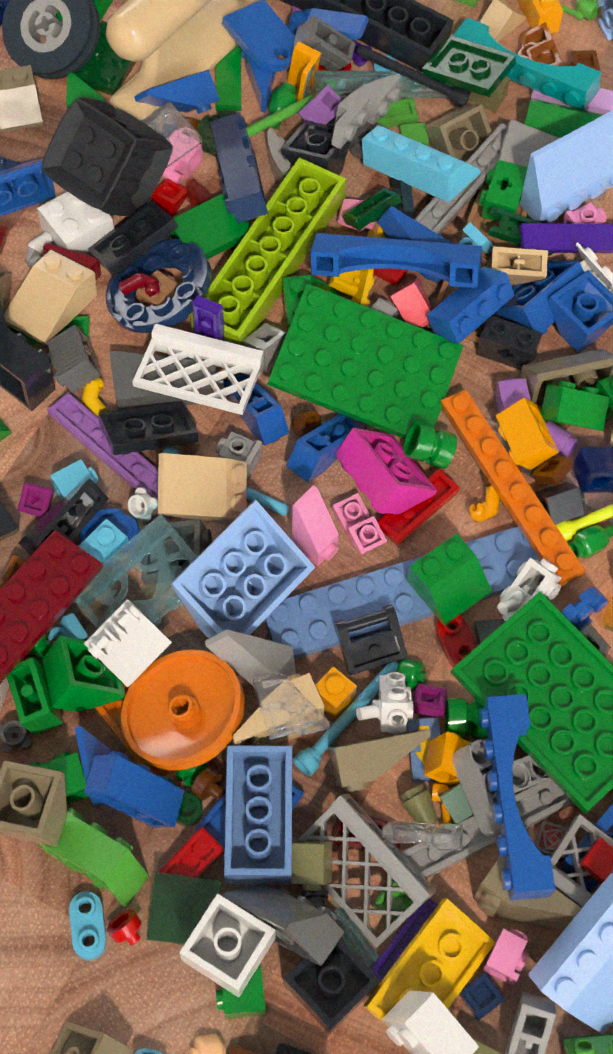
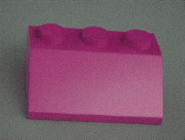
M352 428L335 453L342 463V468L353 477L357 488L366 494L371 501V506L379 513L401 514L434 496L438 491L411 458L405 457L403 447L391 434Z

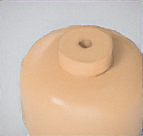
M214 1033L206 1034L195 1038L194 1047L190 1048V1054H226V1048L223 1039L219 1035Z

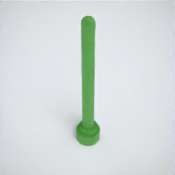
M328 79L320 83L316 92L246 127L249 138L299 113L308 101L327 84L340 96L337 83L332 79Z

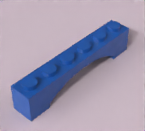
M317 233L311 249V275L339 277L341 273L377 268L401 269L438 277L449 282V286L478 288L482 246Z
M526 694L487 697L484 707L479 709V721L481 728H486L487 739L483 741L485 759H490L492 771H488V786L490 791H495L496 803L492 804V816L494 823H499L501 836H497L496 842L498 856H504L505 869L501 870L503 890H508L510 900L550 897L555 891L551 856H543L529 837L519 815L513 788V759L519 736H526L531 725Z

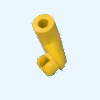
M96 378L95 381L91 380L90 384L86 383V386H83L82 394L83 403L98 418L99 413L108 411L105 404L98 398L99 392L102 391L101 387H104V382L101 378Z

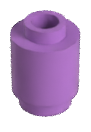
M548 421L546 425L559 450V453L555 456L569 457L577 445L578 439L573 437V433Z

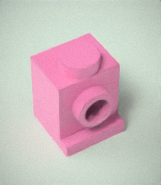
M589 203L574 211H566L563 224H606L607 218L601 207L595 208L592 203Z
M503 928L482 971L513 987L520 976L514 970L520 972L529 953L523 951L528 942V937L518 930L510 929L507 931Z

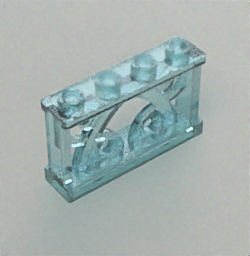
M160 514L102 564L103 569L74 602L81 608L94 626L99 629L114 611L126 601L124 598L129 589L127 572L132 568L140 572L158 570L157 586L153 598L139 601L129 600L157 627L162 621L161 618L170 610L178 609L183 604L174 589H168L169 584L177 578V572L184 569L180 566L170 567V563L178 559H185L191 564L198 556L173 526ZM170 536L182 551L168 555L164 540ZM148 554L151 555L150 562L157 559V562L153 564H142V559ZM120 581L122 583L120 592L116 597H113L118 590H112L111 586ZM95 600L109 606L102 619L90 605Z

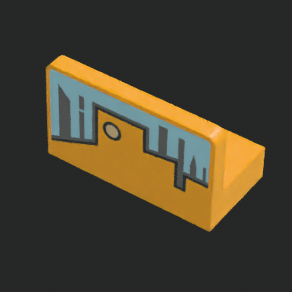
M299 41L293 49L287 81L299 87L297 101L307 97L313 89L321 52Z

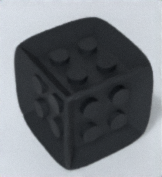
M80 97L69 106L46 150L42 162V171L60 187L89 206L111 215L131 216L149 201L169 163L173 146L161 134L131 114L115 108L109 103Z

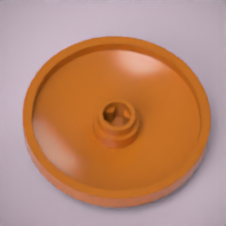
M182 650L167 654L152 662L129 687L121 710V726L124 737L132 750L143 761L156 768L185 770L204 764L218 755L231 742L233 735L238 731L245 708L243 687L228 663L215 654L202 650Z

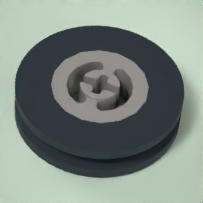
M10 0L2 21L3 42L12 60L20 67L31 65L32 73L44 79H62L68 77L70 72L76 73L93 55L100 36V17L93 0ZM58 12L61 13L63 21L55 17ZM40 35L46 38L45 43L41 42Z

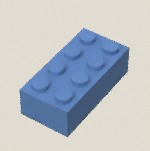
M227 746L225 884L264 883L291 885L292 746Z

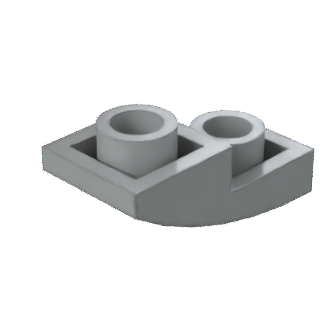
M271 128L267 130V156L273 176L280 186L292 169L289 160L281 153V148L286 143L281 136L278 137Z

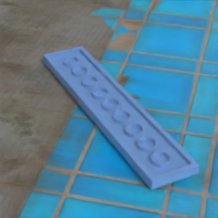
M519 527L466 542L477 556L492 589V592L482 600L500 595L505 588L511 586L517 578L519 567L530 558L540 561ZM423 556L284 599L264 620L271 640L291 646L293 648L294 660L340 646L333 623L341 619L345 622L380 611L383 606L393 604L400 626L434 616L435 614L407 582L409 566ZM545 576L541 577L538 582H541ZM385 621L348 634L350 641L389 628Z

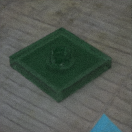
M155 872L146 940L185 945L216 895H220L222 880Z

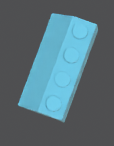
M379 125L362 138L363 165L399 181L401 180L446 202H450L480 175V169Z

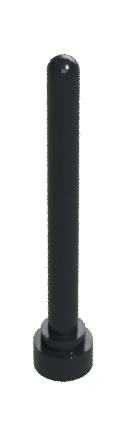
M359 45L356 48L357 55L451 98L450 101L454 103L453 106L461 108L467 104L472 91L448 86L363 45Z

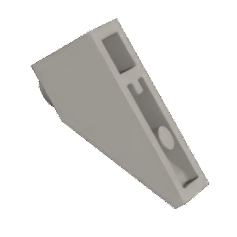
M228 629L205 640L208 649L220 659L226 661L232 669L254 687L267 689L269 693H273L286 678L296 674L293 648L291 646Z
M522 991L505 1054H545L556 1017L554 1001Z

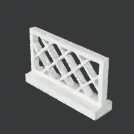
M155 324L152 330V339L133 379V387L243 415L257 378L261 376L263 371L264 351ZM155 351L169 354V357L156 361L153 354ZM191 359L195 360L196 364L183 368L179 360ZM174 363L178 371L165 376L161 368ZM215 364V366L223 368L224 371L210 375L206 367ZM154 370L160 376V378L153 381L143 379L144 374ZM201 370L206 378L192 382L188 375ZM240 372L250 375V378L238 383L234 374ZM181 377L187 383L186 386L181 388L172 387L170 384L171 381ZM228 377L233 385L220 390L215 382ZM210 384L214 390V393L203 395L199 394L197 389ZM236 391L241 396L239 404L229 402L224 397Z

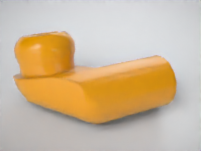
M492 486L486 488L485 502L478 503L477 506L475 504L470 506L469 514L473 521L484 522L498 513L500 498Z

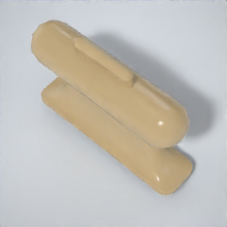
M128 0L108 20L106 37L111 49L122 59L133 62L143 61L140 71L112 95L110 104L131 114L151 127L169 109L136 102L134 96L146 90L206 70L210 71L238 45L222 25L223 17L260 0Z

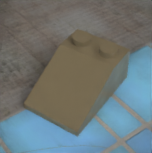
M430 729L415 730L398 735H389L328 747L335 785L344 787V791L348 790V792L366 789V782L376 780L431 736Z
M504 856L499 857L473 898L478 902L477 907L488 916L493 917L496 915L504 920L563 931L582 909L556 889L550 897L510 900L508 890H503L501 881V870L505 869Z

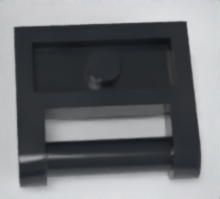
M393 604L383 606L382 610L345 622L341 619L333 623L349 675L408 657ZM385 621L387 622L389 629L350 641L348 633Z

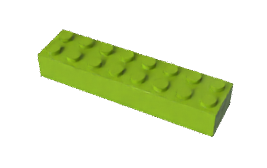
M298 158L267 203L269 214L257 217L211 283L204 297L223 305L225 342L244 346L243 340L259 328L283 292V277L294 276L312 249L316 234L324 231L340 207L342 200L345 199L346 178ZM192 312L190 314L192 333L195 334L194 317Z

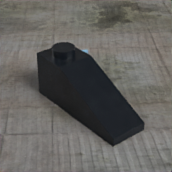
M86 478L39 519L18 544L31 556L54 530L72 542L109 498L90 478Z

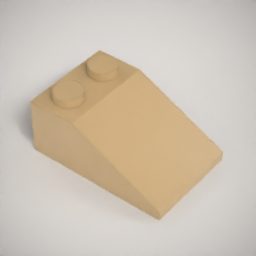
M50 250L33 265L5 311L6 324L46 346L48 341L53 339L97 296L95 272Z
M160 453L158 465V514L193 520L201 519V521L218 524L233 522L247 507V462L228 458Z
M310 673L302 676L301 674H294L286 678L233 735V746H277L322 728L325 706Z

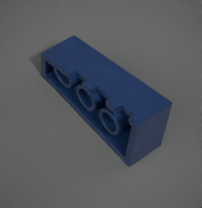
M241 112L211 121L210 124L218 153L216 158L220 168L219 174L223 183L221 185L228 214L234 213L237 224L269 214L257 158Z

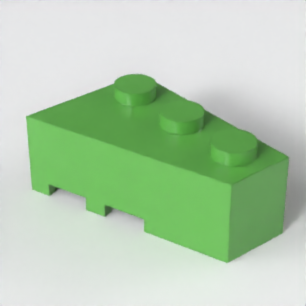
M70 808L67 811V817L57 847L38 844L44 851L75 873L80 872L94 881L92 884L98 889L102 890L105 888L110 891L118 900L117 902L126 908L149 877L148 873L131 853L133 847L120 837H117L115 840L108 837L109 833L102 826L95 822L91 826L84 822L85 818L80 813Z

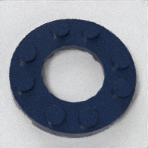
M180 239L162 240L150 248L146 255L132 262L124 272L118 273L117 277L110 279L106 291L107 308L121 327L132 332L152 333L155 324L170 327L176 323L183 322L193 312V301L196 296L204 298L208 292L212 278L210 263L203 251L194 243H191V245L185 244ZM176 268L182 271L184 275L183 283L175 290V296L172 299L168 297L164 304L158 306L151 304L150 307H145L142 303H137L136 301L137 290L124 295L119 288L120 282L136 273L150 275L156 270Z

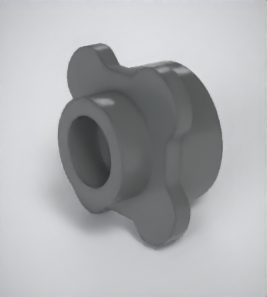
M13 720L0 725V735L3 741L1 744L2 751L10 753L13 749H28L31 746L32 739L28 736L27 729L21 725L20 720ZM13 734H18L17 738H12Z

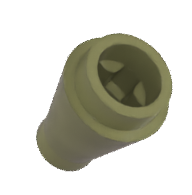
M423 784L400 795L404 802L401 805L422 829L424 834L441 826L429 789L426 790Z

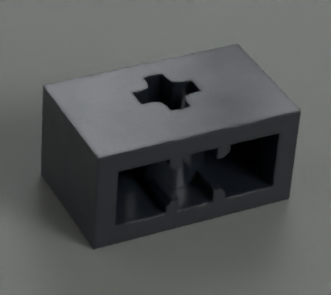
M490 316L480 336L477 355L522 371L524 365L534 361L543 333Z

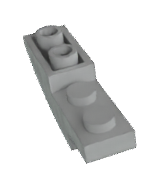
M393 75L375 80L348 95L338 105L331 145L341 149L347 141H352L359 126L363 127L366 122L374 125L380 117H385L391 103L395 104L400 97L401 89L399 84L401 76Z

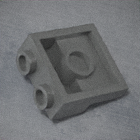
M201 519L144 525L141 572L143 583L147 585L173 582L212 543L210 529L205 527Z

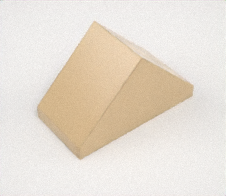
M493 0L480 23L489 26L490 35L499 42L525 22L527 17L509 3L502 0Z
M493 246L491 269L506 272L510 283L513 285L546 279L548 250Z

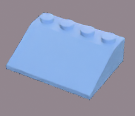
M613 110L531 153L520 205L532 220L541 223L553 222L562 213L568 210H575L584 201L590 198L595 199L603 191L613 187Z
M254 500L170 585L208 639L227 629L251 635L305 579L315 566L257 500Z
M613 871L528 974L541 992L564 1010L601 1034H604L613 1023Z

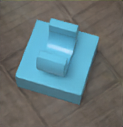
M469 222L463 229L469 237L463 238L459 244L482 246V250L489 254L494 245Z
M74 613L63 616L59 627H54L48 635L49 640L58 638L60 635L84 641L88 640L87 633Z

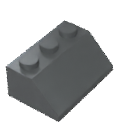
M261 883L227 891L222 896L275 929V943L322 966L344 934V931L335 922L337 916L324 906H320L319 909L315 908L303 896L299 895L296 899L289 891L279 885L275 889Z

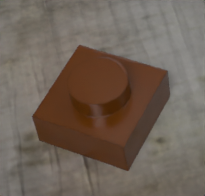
M596 50L571 51V66H576L580 63L600 71Z
M554 455L541 463L532 476L537 483L558 485L565 479L566 474L574 465L569 457Z

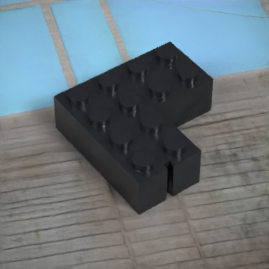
M0 302V387L29 410L33 411L56 390L53 380L54 374L49 363L50 358L43 350L33 348L22 334H15L9 329L4 317L5 311Z

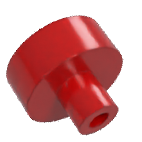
M128 909L114 917L106 930L114 942L120 943L127 940L130 945H134L141 938L137 931L142 921L133 909Z

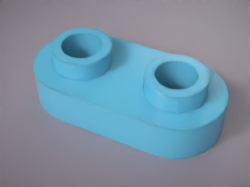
M81 892L71 900L69 905L72 945L74 951L81 959L92 961L101 957L107 947L104 910L102 902L96 894ZM82 904H91V910L88 913H81L80 907ZM87 936L95 938L92 946L87 947L83 945V940Z

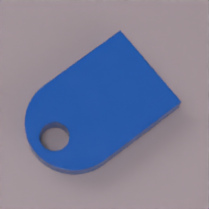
M265 0L257 1L223 17L222 25L254 64L264 70L273 72L284 71L290 68L295 36ZM275 54H281L286 59H278L275 57Z

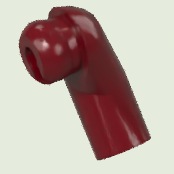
M136 273L119 283L120 291L124 295L138 288L144 290L145 294L149 297H156L160 293L161 284L158 279L144 273Z

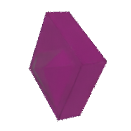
M24 482L17 511L43 517L50 511L55 490Z
M417 683L413 712L443 718L448 689Z

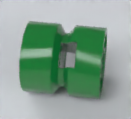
M415 422L407 432L403 453L405 457L420 462L426 461L429 465L445 469L455 455L457 437L453 433L444 430L436 431L432 426Z
M447 697L445 732L459 734L462 739L467 734H470L473 739H487L486 728H481L479 721V709L483 707L475 698H473L471 703H468L465 698Z

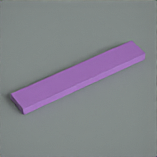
M67 392L47 409L48 415L134 490L144 487L147 494L158 500V469L138 452H131L126 455H113L99 424V418L74 396ZM164 515L167 519H170V518L172 517V516Z

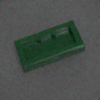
M383 188L342 216L346 224L361 230L371 222L378 221L390 206L395 208L402 201L399 194Z

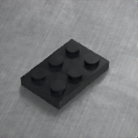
M151 200L89 247L88 251L114 277L118 273L124 272L137 258L146 255L150 248L158 242L168 238L178 228V225L170 215Z
M182 401L99 413V424L113 455H126L131 452L157 450L163 447L183 446L188 443L198 442V431Z

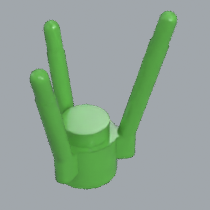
M578 0L575 5L578 8L577 11L561 5L563 12L576 17L579 21H582L584 17L588 21L593 20L602 8V6L597 7V0Z

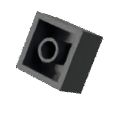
M339 939L322 966L304 958L283 978V985L329 1034L377 988L380 982L377 976L341 939Z

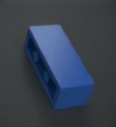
M483 267L480 272L478 288L459 287L427 314L434 334L444 337L449 342L459 344L515 296L507 273Z
M111 751L109 755L94 756L84 794L153 828L175 827L185 790L174 785V781L171 778L151 773L150 767L134 764L128 761L127 755Z

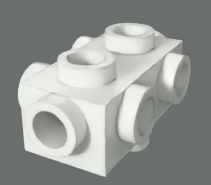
M533 558L524 562L517 571L515 581L511 586L505 588L500 595V602L496 608H498L501 614H504L502 618L507 621L538 592H541L549 600L555 598L561 589V585L558 583L562 579V577L555 573L558 567L545 558L541 562ZM545 576V578L542 580V582H541L540 585H539V584H538L539 579H540L541 577Z
M398 672L379 675L378 700H372V705L357 708V718L365 720L377 717L380 720L381 732L395 735L407 732V720H413V701H411V687H405V675Z

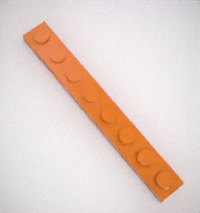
M465 389L442 399V410L483 473L487 476L488 481L540 561L545 558L558 567L555 573L562 577L558 584L563 586L584 576L585 569L467 390Z

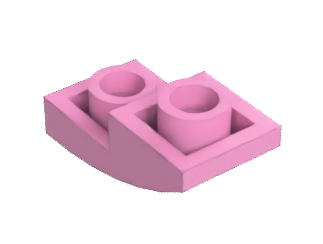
M358 493L332 505L331 509L360 555L388 542L375 517L370 516Z

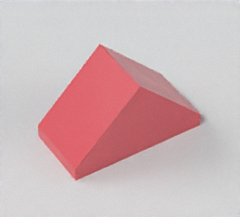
M419 277L393 292L390 297L406 323L419 328L430 323L427 314L432 311V307Z

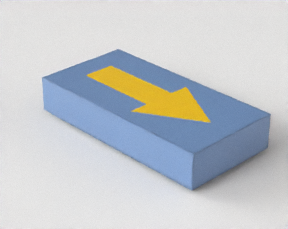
M439 718L407 720L408 732L430 729L431 736L410 752L412 783L436 781L423 774L429 741L440 736Z

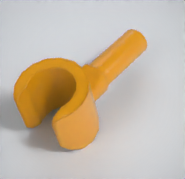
M435 783L431 789L432 801L441 802L444 828L449 829L452 827L451 817L438 796L448 790L449 787L445 784Z

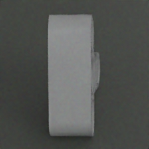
M476 740L455 751L453 765L480 830L488 837H496L501 834L499 823L495 824L492 816V804L496 803L495 791H490L488 786V771H492L490 759H485L483 740ZM530 756L513 761L514 794L550 778Z

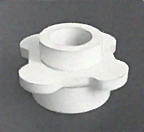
M139 487L135 490L136 495L130 497L128 509L132 516L140 518L143 522H148L152 518L153 510L158 508V500L147 494L144 487Z

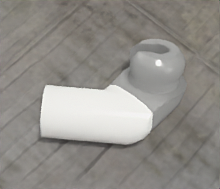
M44 232L28 243L25 262L29 268H32L42 258L40 253L43 250V246L46 243H53L49 233Z

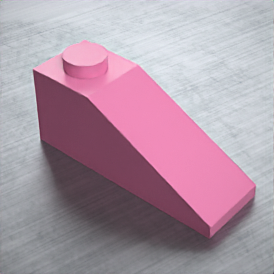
M313 485L293 505L292 541L310 561L319 566L324 560H331L339 549V534L318 488Z

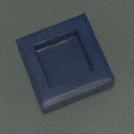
M486 972L466 985L459 993V996L477 1021L481 1020L506 1000Z

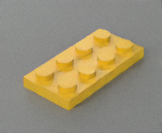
M442 899L363 1006L386 1027L387 1025L382 1021V1018L410 990L434 993L443 1005L449 1009L496 942L451 901Z

